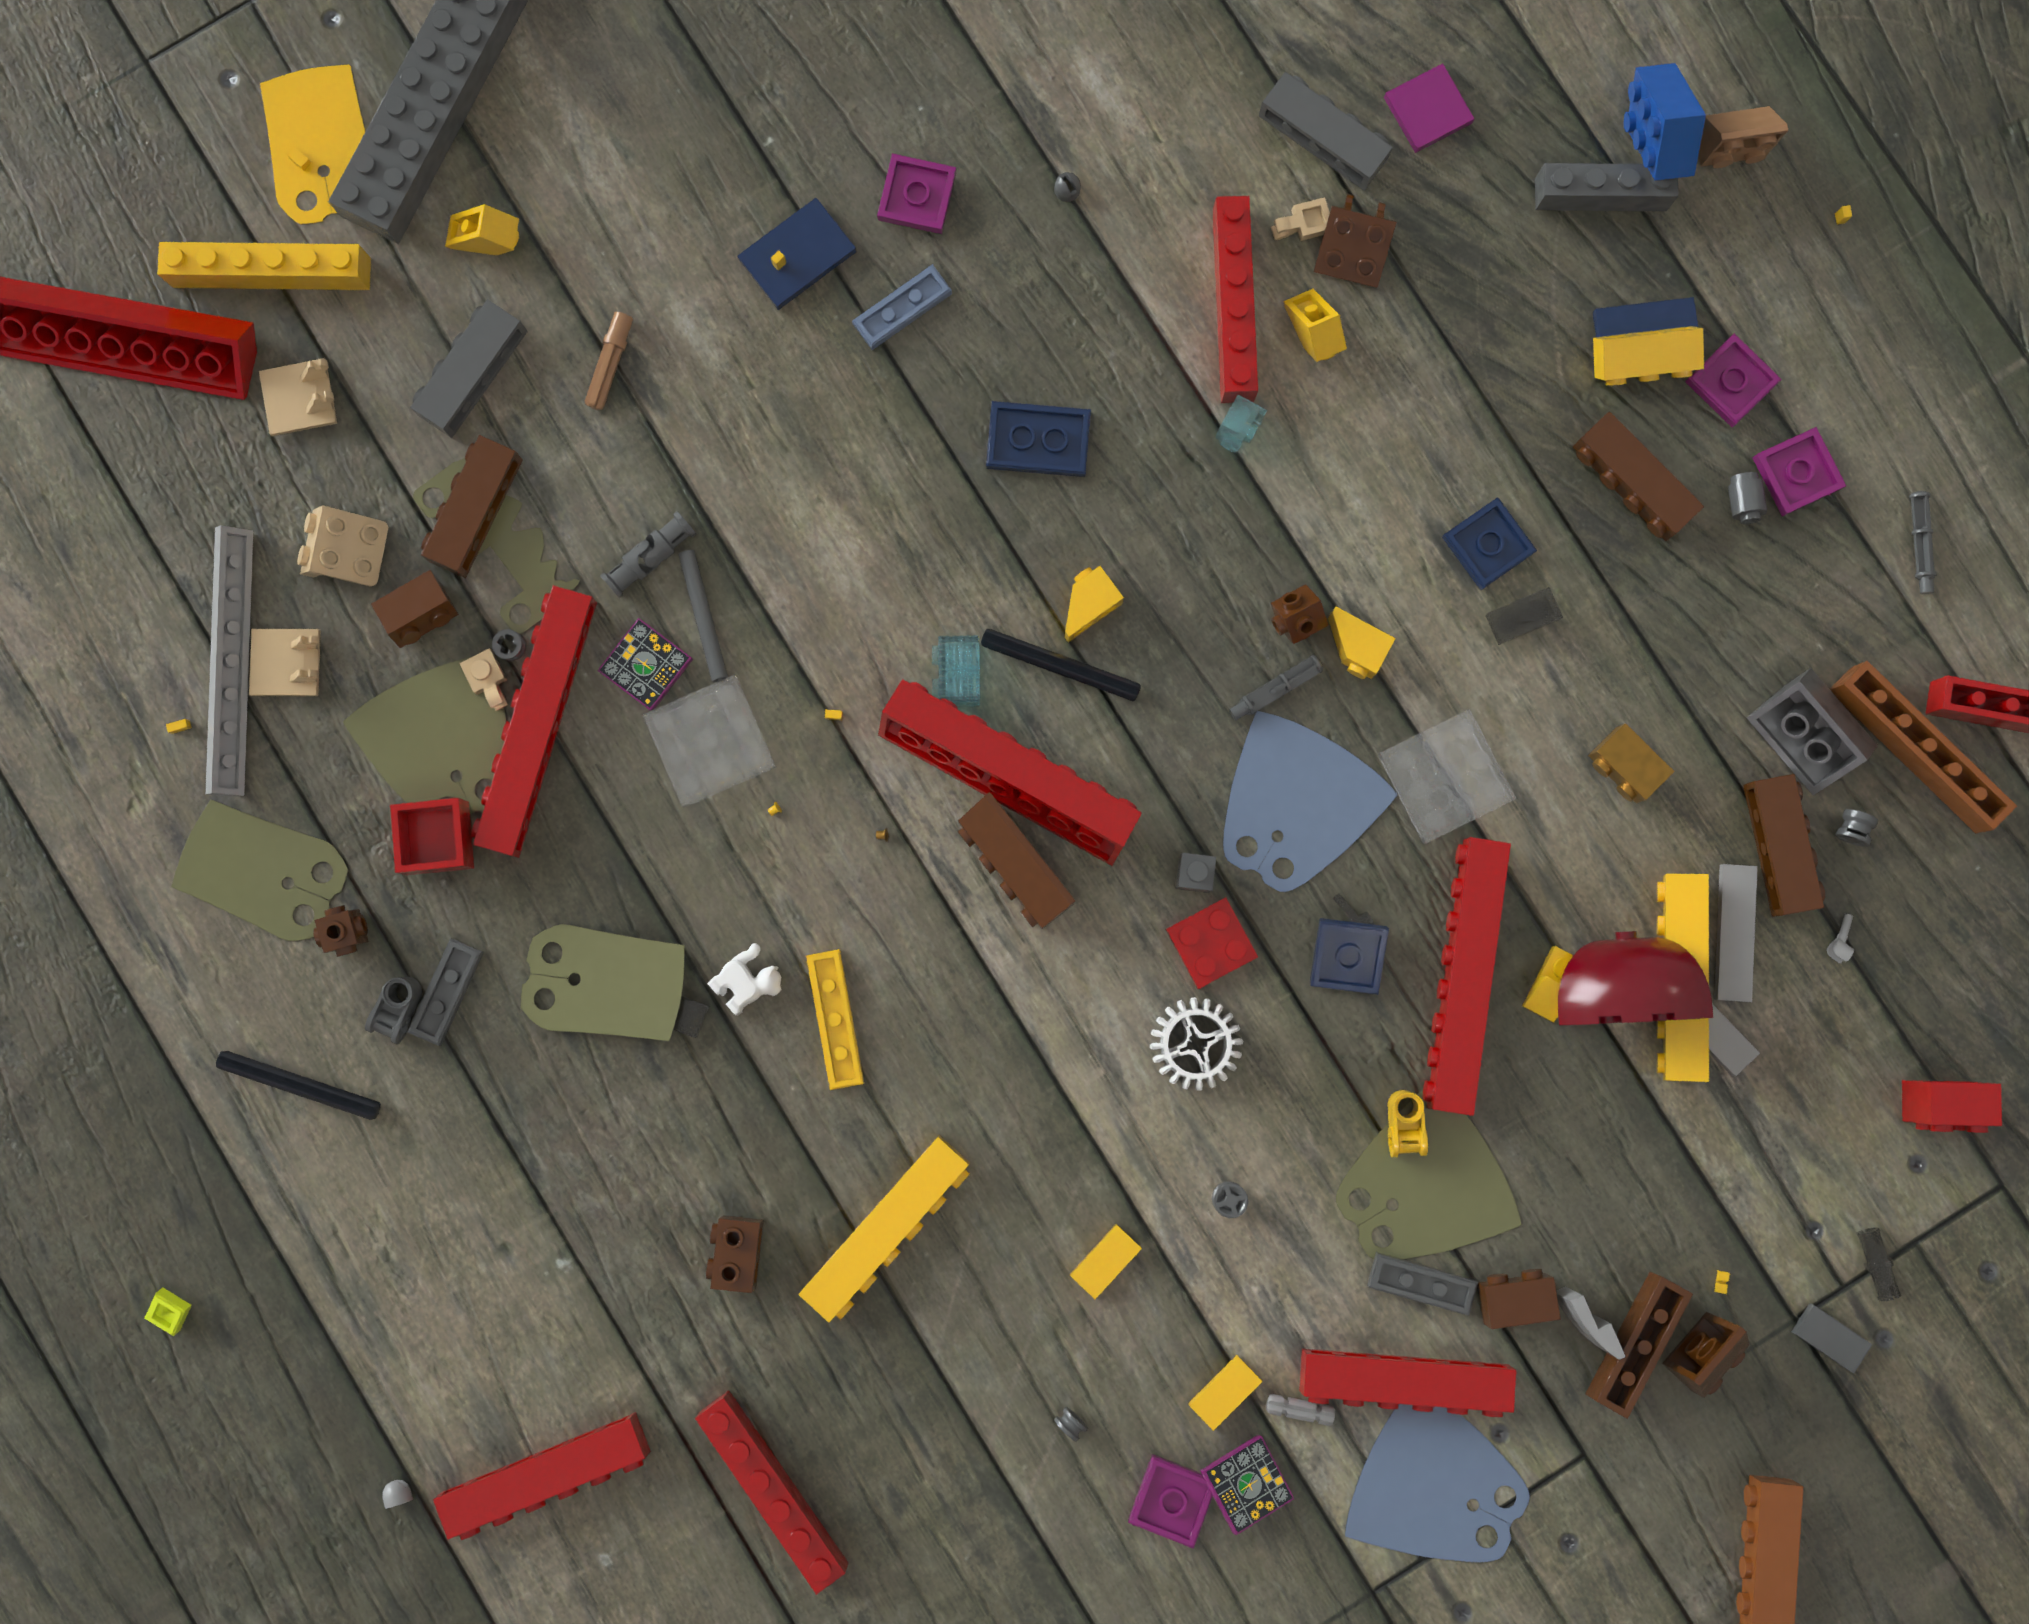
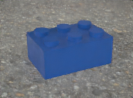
M1676 63L1636 67L1634 81L1629 83L1628 88L1630 107L1629 112L1624 114L1625 132H1629L1635 150H1638L1641 154L1643 165L1649 169L1654 181L1695 176L1706 118L1705 112Z

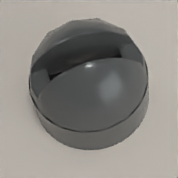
M1065 172L1057 177L1054 191L1058 199L1064 202H1071L1080 194L1081 183L1074 173ZM1064 180H1068V181H1069V183H1070V184L1072 185V187L1074 188L1073 191L1070 192V190H1069L1067 184L1064 182Z

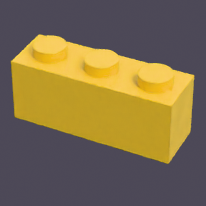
M1689 326L1593 338L1594 377L1606 381V385L1626 384V378L1639 377L1640 382L1659 380V374L1671 373L1672 378L1692 376V370L1704 369L1703 328Z

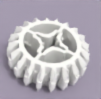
M1194 997L1190 998L1189 1009H1186L1185 1003L1182 1000L1177 1001V1007L1180 1011L1178 1013H1175L1171 1007H1167L1165 1012L1170 1017L1168 1022L1161 1017L1156 1019V1022L1164 1026L1162 1032L1151 1030V1035L1160 1037V1043H1151L1150 1049L1161 1050L1160 1055L1152 1058L1154 1063L1165 1061L1166 1065L1159 1070L1161 1075L1166 1074L1170 1070L1174 1072L1169 1079L1170 1083L1175 1084L1181 1076L1183 1077V1089H1188L1190 1081L1195 1080V1089L1201 1091L1203 1079H1206L1210 1088H1214L1216 1086L1213 1078L1214 1075L1217 1074L1219 1079L1226 1081L1228 1077L1222 1069L1226 1067L1232 1071L1236 1070L1237 1067L1229 1062L1230 1056L1241 1058L1242 1053L1232 1051V1045H1241L1243 1040L1240 1038L1232 1039L1231 1033L1238 1032L1240 1027L1239 1025H1233L1228 1028L1226 1023L1232 1020L1233 1015L1231 1013L1224 1015L1222 1018L1218 1016L1223 1009L1221 1004H1217L1213 1011H1209L1210 999H1204L1202 1007L1198 1008L1197 999ZM1191 1015H1201L1209 1018L1218 1026L1219 1030L1205 1034L1201 1033L1195 1023H1193ZM1181 1020L1185 1033L1184 1039L1180 1044L1169 1049L1168 1040L1170 1032L1176 1023ZM1192 1033L1197 1038L1207 1039L1212 1037V1039L1205 1041L1204 1047L1201 1046L1203 1050L1200 1054L1194 1049L1180 1051L1181 1048L1187 1047V1042L1191 1041L1189 1038L1192 1036ZM1223 1039L1222 1055L1218 1062L1211 1067L1208 1049L1212 1044ZM1190 1054L1199 1064L1201 1072H1187L1176 1065L1173 1058Z

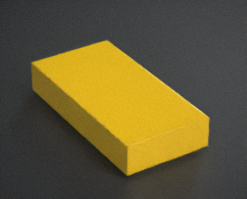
M1115 1224L1070 1273V1276L1088 1294L1096 1299L1142 1248L1121 1227Z
M1236 1355L1188 1405L1214 1431L1263 1381Z

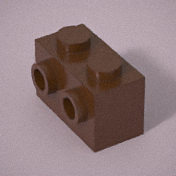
M431 570L371 603L387 634L399 648L417 642L421 636L435 628L446 625L452 618L459 615L442 584Z
M723 1215L718 1219V1224L713 1223L710 1244H715L714 1258L708 1259L706 1279H711L710 1289L753 1293L756 1290L764 1225L763 1219Z
M1542 1269L1521 1271V1277L1508 1278V1274L1487 1276L1486 1282L1478 1283L1484 1325L1490 1329L1561 1320L1554 1277L1543 1273Z

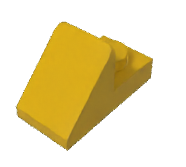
M1557 946L1551 947L1522 1007L1551 1022L1558 1018L1559 986L1563 972L1573 956L1572 954Z

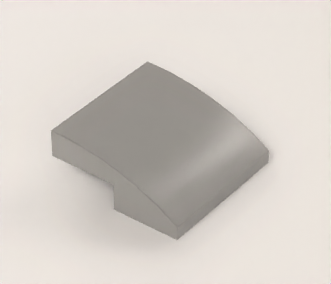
M1568 1287L1556 1290L1558 1303L1565 1315L1586 1339L1619 1360L1625 1357L1612 1324L1591 1313L1584 1295Z

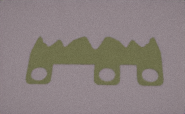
M465 458L453 462L414 491L413 499L427 517L435 518L439 507H427L423 502L424 492L432 487L438 488L444 494L443 502H447L452 492V480L458 472L461 473L466 463ZM506 495L477 555L491 546L524 590L500 609V615L509 628L519 634H523L542 620L544 615L541 612L542 601L545 594L551 592L553 585L573 591L580 580L573 579L568 582L555 580L558 562L556 560L540 561L544 549V538L541 528L536 527L512 531V524L521 510L522 503ZM525 604L530 608L531 617L527 623L518 625L512 622L510 610L514 605Z

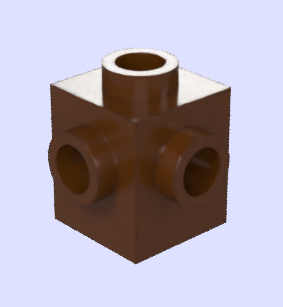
M1306 584L1271 602L1275 615L1271 618L1276 632L1280 636L1285 634L1293 644L1329 626L1321 600Z
M345 905L325 910V917L314 920L316 928L313 930L316 944L318 947H322L324 953L335 951L337 957L357 952L356 945L369 942L367 923L359 909L346 911ZM336 926L340 928V936L338 935Z

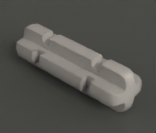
M1269 1394L1267 1399L1266 1411L1269 1414L1278 1416L1285 1414L1287 1418L1312 1423L1314 1420H1317L1318 1424L1331 1426L1334 1422L1335 1409L1330 1405L1320 1404V1406H1317L1315 1403L1288 1397L1286 1400L1283 1396Z

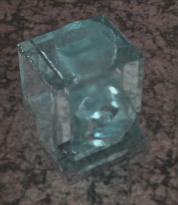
M1237 395L1218 429L1216 438L1221 440L1220 444L1224 448L1237 452L1244 441L1250 444L1259 425L1264 420L1267 410Z

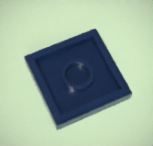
M1498 497L1442 536L1480 590H1483L1537 552V549Z
M1320 918L1310 986L1378 995L1389 934L1388 926Z

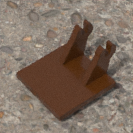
M1347 194L1343 208L1333 205L1331 207L1314 272L1378 288L1397 221L1384 218L1386 204L1381 202L1378 204L1375 216L1351 211L1354 196Z

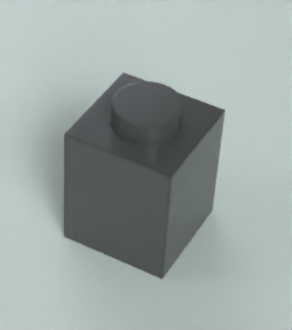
M1181 853L1179 855L1175 889L1203 893L1213 891L1216 857Z

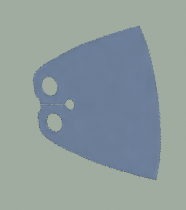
M1257 711L1251 723L1231 788L1223 838L1225 857L1230 863L1242 870L1252 869L1261 874L1264 883L1280 892L1291 891L1309 881L1343 854L1385 811L1398 794L1377 772L1333 741L1288 719ZM1278 830L1283 833L1284 837L1281 842H1274L1272 840V833ZM1243 836L1253 837L1257 842L1258 849L1251 857H1243L1236 850L1237 841ZM1279 858H1287L1294 865L1293 874L1287 879H1280L1273 873V863Z
M1399 1404V1409H1394L1381 1430L1363 1467L1351 1501L1345 1536L1364 1543L1422 1557L1465 1562H1490L1500 1559L1505 1554L1511 1541V1524L1516 1518H1520L1529 1503L1530 1495L1525 1482L1513 1466L1464 1417L1459 1414L1448 1413L1445 1407H1434L1433 1412H1421L1413 1410L1412 1405ZM1501 1486H1510L1516 1493V1501L1510 1508H1502L1495 1502V1491ZM1470 1499L1478 1501L1479 1508L1476 1511H1470L1467 1508V1502ZM1482 1526H1492L1497 1532V1542L1491 1548H1483L1476 1541V1532Z

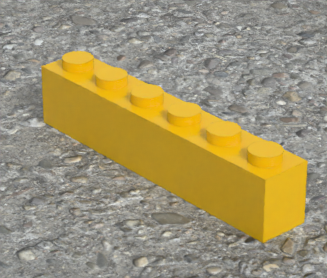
M159 242L157 275L173 288L370 290L371 258L359 244Z
M1665 874L1663 882H1657V902H1663V916H1657V936H1663V938L1674 941L1684 947L1702 968L1709 985V874ZM1709 1018L1657 1021V1039H1663V1053H1657V1073H1663V1080L1709 1082Z
M939 1135L798 1295L827 1322H830L835 1316L841 1320L854 1305L850 1300L858 1290L864 1294L876 1281L877 1277L873 1274L881 1264L888 1267L901 1251L896 1248L905 1237L911 1241L924 1225L919 1222L928 1211L934 1215L947 1199L942 1196L951 1185L957 1189L970 1173L965 1169L970 1162Z

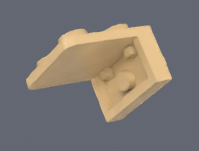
M324 505L314 509L313 513H308L304 524V532L308 533L306 546H301L297 559V564L302 566L300 575L312 578L324 575L369 587L376 585L388 533L387 523Z

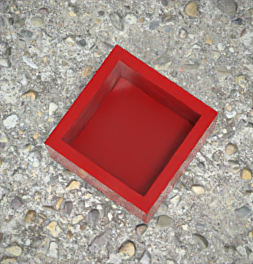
M449 798L390 805L395 873L408 876L474 869L469 801L461 798Z
M1902 1080V1121L1916 1123V1129L1937 1132H1953V1130L1988 1133V1126H2002L2001 1084L1966 1081Z

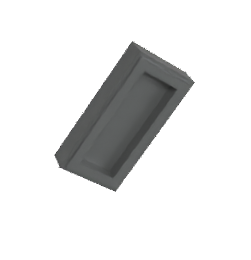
M1810 1303L1791 1331L1853 1374L1872 1346L1870 1342Z

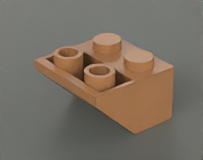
M1770 106L1706 115L1699 150L1700 166L1713 165V168H1723L1737 161L1745 160L1748 164L1760 162L1766 158L1768 153L1788 132V125Z

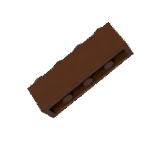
M1610 411L1573 446L1577 451L1578 459L1584 465L1591 466L1600 475L1601 482L1608 489L1615 490L1623 498V503L1627 509L1634 514H1639L1647 522L1650 532L1658 538H1663L1665 541L1669 540L1704 508L1701 502Z
M481 435L478 436L475 443H471L465 455L466 463L461 473L458 472L454 476L451 483L452 492L447 502H443L440 505L436 514L437 523L433 531L426 534L421 546L423 550L421 556L429 563L465 579L523 461L515 450Z
M1795 774L1744 784L1743 787L1772 917L1824 908L1825 889L1822 882L1818 881L1815 868L1818 865L1816 851L1810 845L1808 836L1810 833V822L1807 815L1803 814L1801 805L1803 790L1801 784L1796 781Z
M1649 1272L1616 1334L1625 1357L1619 1360L1606 1353L1585 1394L1628 1419L1693 1294L1668 1279Z

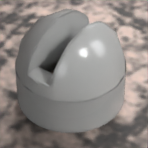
M403 1480L391 1481L382 1492L385 1509L413 1500L411 1489L408 1483Z

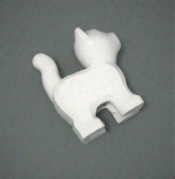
M753 943L747 951L736 955L723 967L719 975L714 976L707 983L717 995L721 994L724 996L727 993V988L733 991L734 996L726 1005L737 1016L742 1013L745 1006L756 1001L761 995L775 996L781 991V975L777 971L778 966L764 968L756 977L752 975L747 967V962L755 959L760 953L761 948L756 943Z

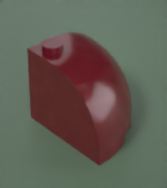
M1637 931L1615 932L1616 939L1593 941L1581 947L1568 962L1559 986V1025L1713 1018L1710 988L1706 976L1696 959L1684 947L1674 941L1660 937L1637 938Z

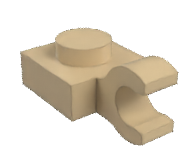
M1325 197L1294 205L1291 210L1292 216L1275 219V226L1271 227L1274 240L1286 238L1296 232L1299 234L1300 241L1324 235L1330 214Z
M489 648L459 663L476 695L484 692L490 707L494 708L495 711L508 706V702L499 687V684L507 681V678L493 650Z

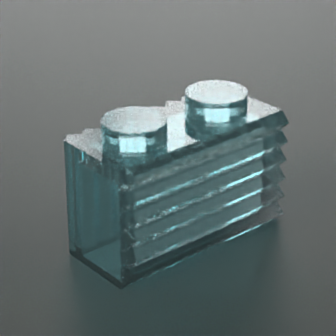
M938 636V645H932V665H939V678L932 679V695L939 700L941 698L947 699L957 707H980L979 636Z

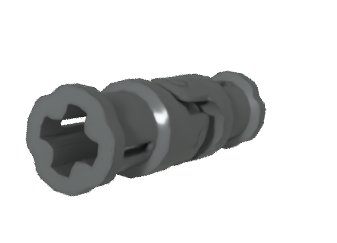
M678 511L673 514L674 518L659 531L655 529L644 541H641L622 557L623 561L609 573L603 572L600 575L619 598L623 596V591L637 579L642 580L663 560H666L675 553L674 548L687 537H694L696 535V532ZM638 558H642L645 564H639Z

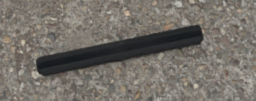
M986 629L981 640V645L985 648L1130 701L1137 699L1141 689V685L1137 682L992 629Z
M221 1051L216 1060V1067L218 1069L369 1120L376 1119L381 1108V1104L378 1101L230 1051Z

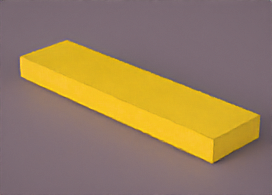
M841 950L806 955L829 1088L834 1090L865 1084Z

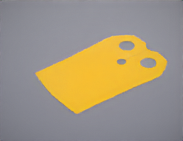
M350 65L304 69L260 83L269 135L277 202L284 212L298 224L322 222L327 215L337 213L328 201L365 134ZM294 147L311 161V164L304 171L287 156ZM322 165H326L330 169V173L326 177H321L318 174V169ZM303 191H311L317 197L316 206L309 211L301 210L296 203L297 196Z

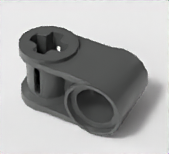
M398 977L387 981L383 986L375 1007L367 1018L365 1030L370 1033L376 1031L391 1038L392 1043L398 1045L405 1037L410 1027L412 1016L422 997L423 991L419 981L412 977ZM401 983L408 989V997L405 1001H401L396 992Z

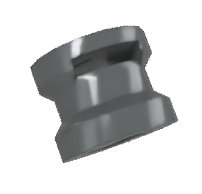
M1845 809L1842 815L1844 823L1842 827L1837 829L1835 836L1853 845L1869 847L1872 840L1870 833L1872 829L1877 827L1878 819L1861 811Z
M1223 1182L1213 1190L1212 1204L1215 1210L1223 1217L1237 1218L1247 1209L1248 1195L1237 1183Z

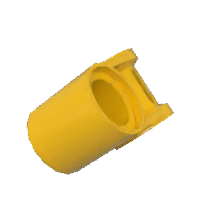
M1408 1090L1395 1091L1388 1099L1387 1105L1390 1156L1392 1158L1398 1157L1399 1154L1419 1153L1420 1156H1427L1428 1137L1425 1127L1423 1101L1418 1095ZM1404 1098H1411L1413 1110L1408 1115H1401L1398 1111V1104Z

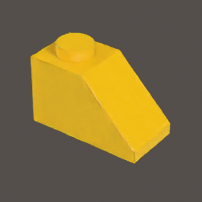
M485 204L450 216L445 247L496 256L514 251V247L519 239V232L517 231L519 218Z
M1314 289L1283 301L1303 348L1316 362L1330 359L1337 353L1347 349L1340 315Z
M1101 566L1094 570L1088 567L1074 578L1076 583L1072 587L1065 630V639L1068 643L1123 604L1124 597Z
M1335 607L1330 613L1328 621L1341 663L1348 666L1347 671L1360 679H1365L1366 677L1372 679L1379 671L1396 638Z

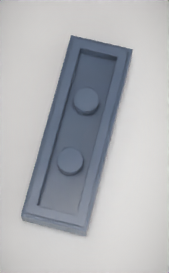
M932 264L855 318L852 323L871 350H873L952 295V290Z

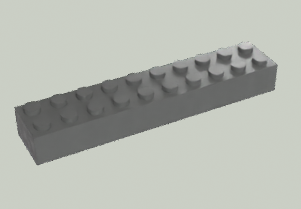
M528 0L435 1L328 201L340 217L396 244L400 243Z

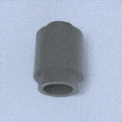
M1745 472L1732 476L1730 478L1731 484L1728 486L1732 518L1740 520L1741 524H1752L1761 521V516L1767 513L1763 481L1758 478V473Z

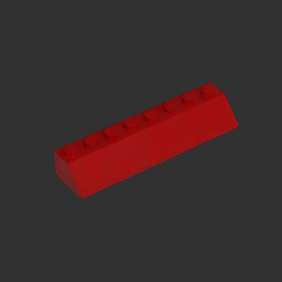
M0 277V356L241 400L247 398L257 355L254 322Z
M902 679L882 711L878 736L984 795L990 792L998 803L1111 866L1115 863L1142 814L1131 801L1113 797L1107 793V790L1102 785L1096 782H1086L1079 778L1070 767L1065 765L1058 766L1047 760L1046 755L1034 748L1027 749L1018 744L1017 740L1009 733L997 732L991 729L982 718L976 715H966L959 711L953 702L944 698L939 700L930 695L928 690L917 682L909 683Z

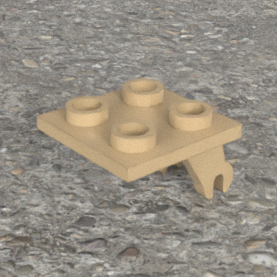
M322 358L259 371L271 436L337 424L334 395L331 390L328 373L329 366L326 359Z
M251 629L249 695L318 696L321 630Z

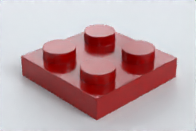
M1226 897L1165 929L1197 989L1258 958Z

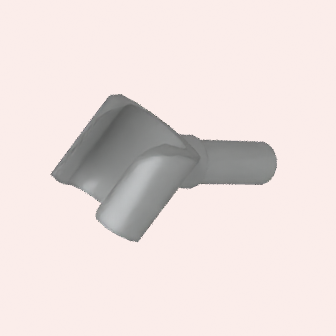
M1844 914L1839 934L1826 950L1827 954L1838 963L1848 961L1854 953V949L1845 943L1853 916L1850 914Z

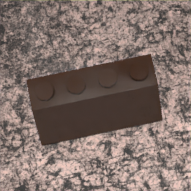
M990 792L958 820L962 827L957 831L969 847L974 844L983 854L978 859L990 874L996 870L1003 882L999 886L1011 901L1016 897L1025 907L1020 913L1032 928L1037 924L1041 929L1045 928L1074 905V898Z

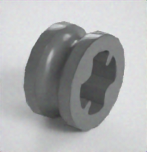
M505 629L499 631L493 637L492 649L500 658L515 661L525 653L526 642L519 633ZM513 636L512 642L517 645L514 651L508 650V654H505L506 648L502 646V642L504 639L510 641V637Z
M1065 1407L1063 1409V1416H1057L1054 1421L1068 1437L1077 1442L1080 1439L1079 1433L1082 1431L1086 1432L1088 1427L1071 1409Z

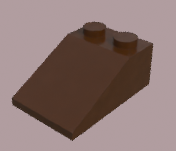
M1706 1312L1662 1364L1691 1391L1705 1398L1707 1394L1711 1395L1716 1392L1723 1382L1722 1377L1730 1368L1738 1366L1744 1359V1351L1749 1346L1747 1331L1739 1325Z

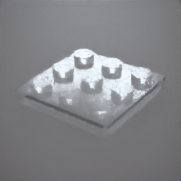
M735 674L642 714L683 808L776 768Z
M1470 709L1378 754L1423 844L1516 799Z

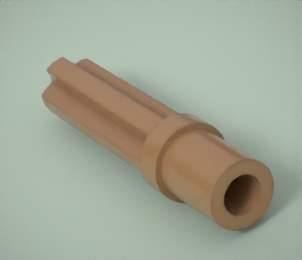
M614 312L608 332L604 336L602 342L604 345L585 399V405L592 409L602 410L605 406L622 352L625 351L626 340L633 322V318L627 314Z

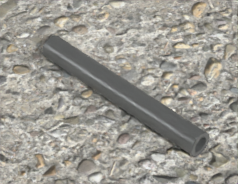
M686 550L680 552L678 556L711 681L720 682L728 679L695 550Z

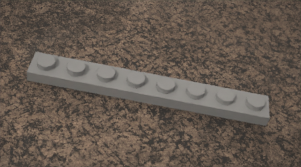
M222 525L215 527L206 794L240 797L244 796L253 530Z

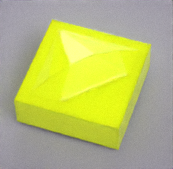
M162 1287L155 1293L144 1319L170 1335L175 1336L181 1330L192 1305Z

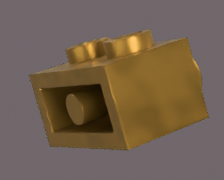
M1626 723L1616 727L1588 755L1594 761L1592 763L1594 769L1606 778L1609 776L1618 785L1616 789L1619 794L1626 800L1634 801L1635 803L1647 800L1675 772Z

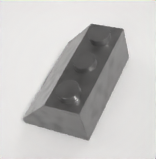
M1809 668L1781 688L1747 717L1750 723L1812 795L1820 792L1866 762L1878 746L1812 668Z

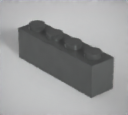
M1286 71L1262 102L1259 117L1364 191L1386 163L1393 147L1389 145L1388 140L1383 135L1377 132L1372 133L1362 126L1361 121L1356 116L1349 113L1345 114L1335 107L1334 102L1329 97L1318 95L1308 87L1302 78L1291 76Z
M1544 163L1535 178V210L1667 211L1678 198V178L1654 181L1649 169L1645 168L1643 164Z
M488 299L483 306L475 309L470 319L471 323L464 333H459L455 337L451 345V351L444 360H440L435 365L432 371V378L425 387L423 386L418 389L413 397V404L410 407L419 417L450 438L455 435L528 332L520 320Z

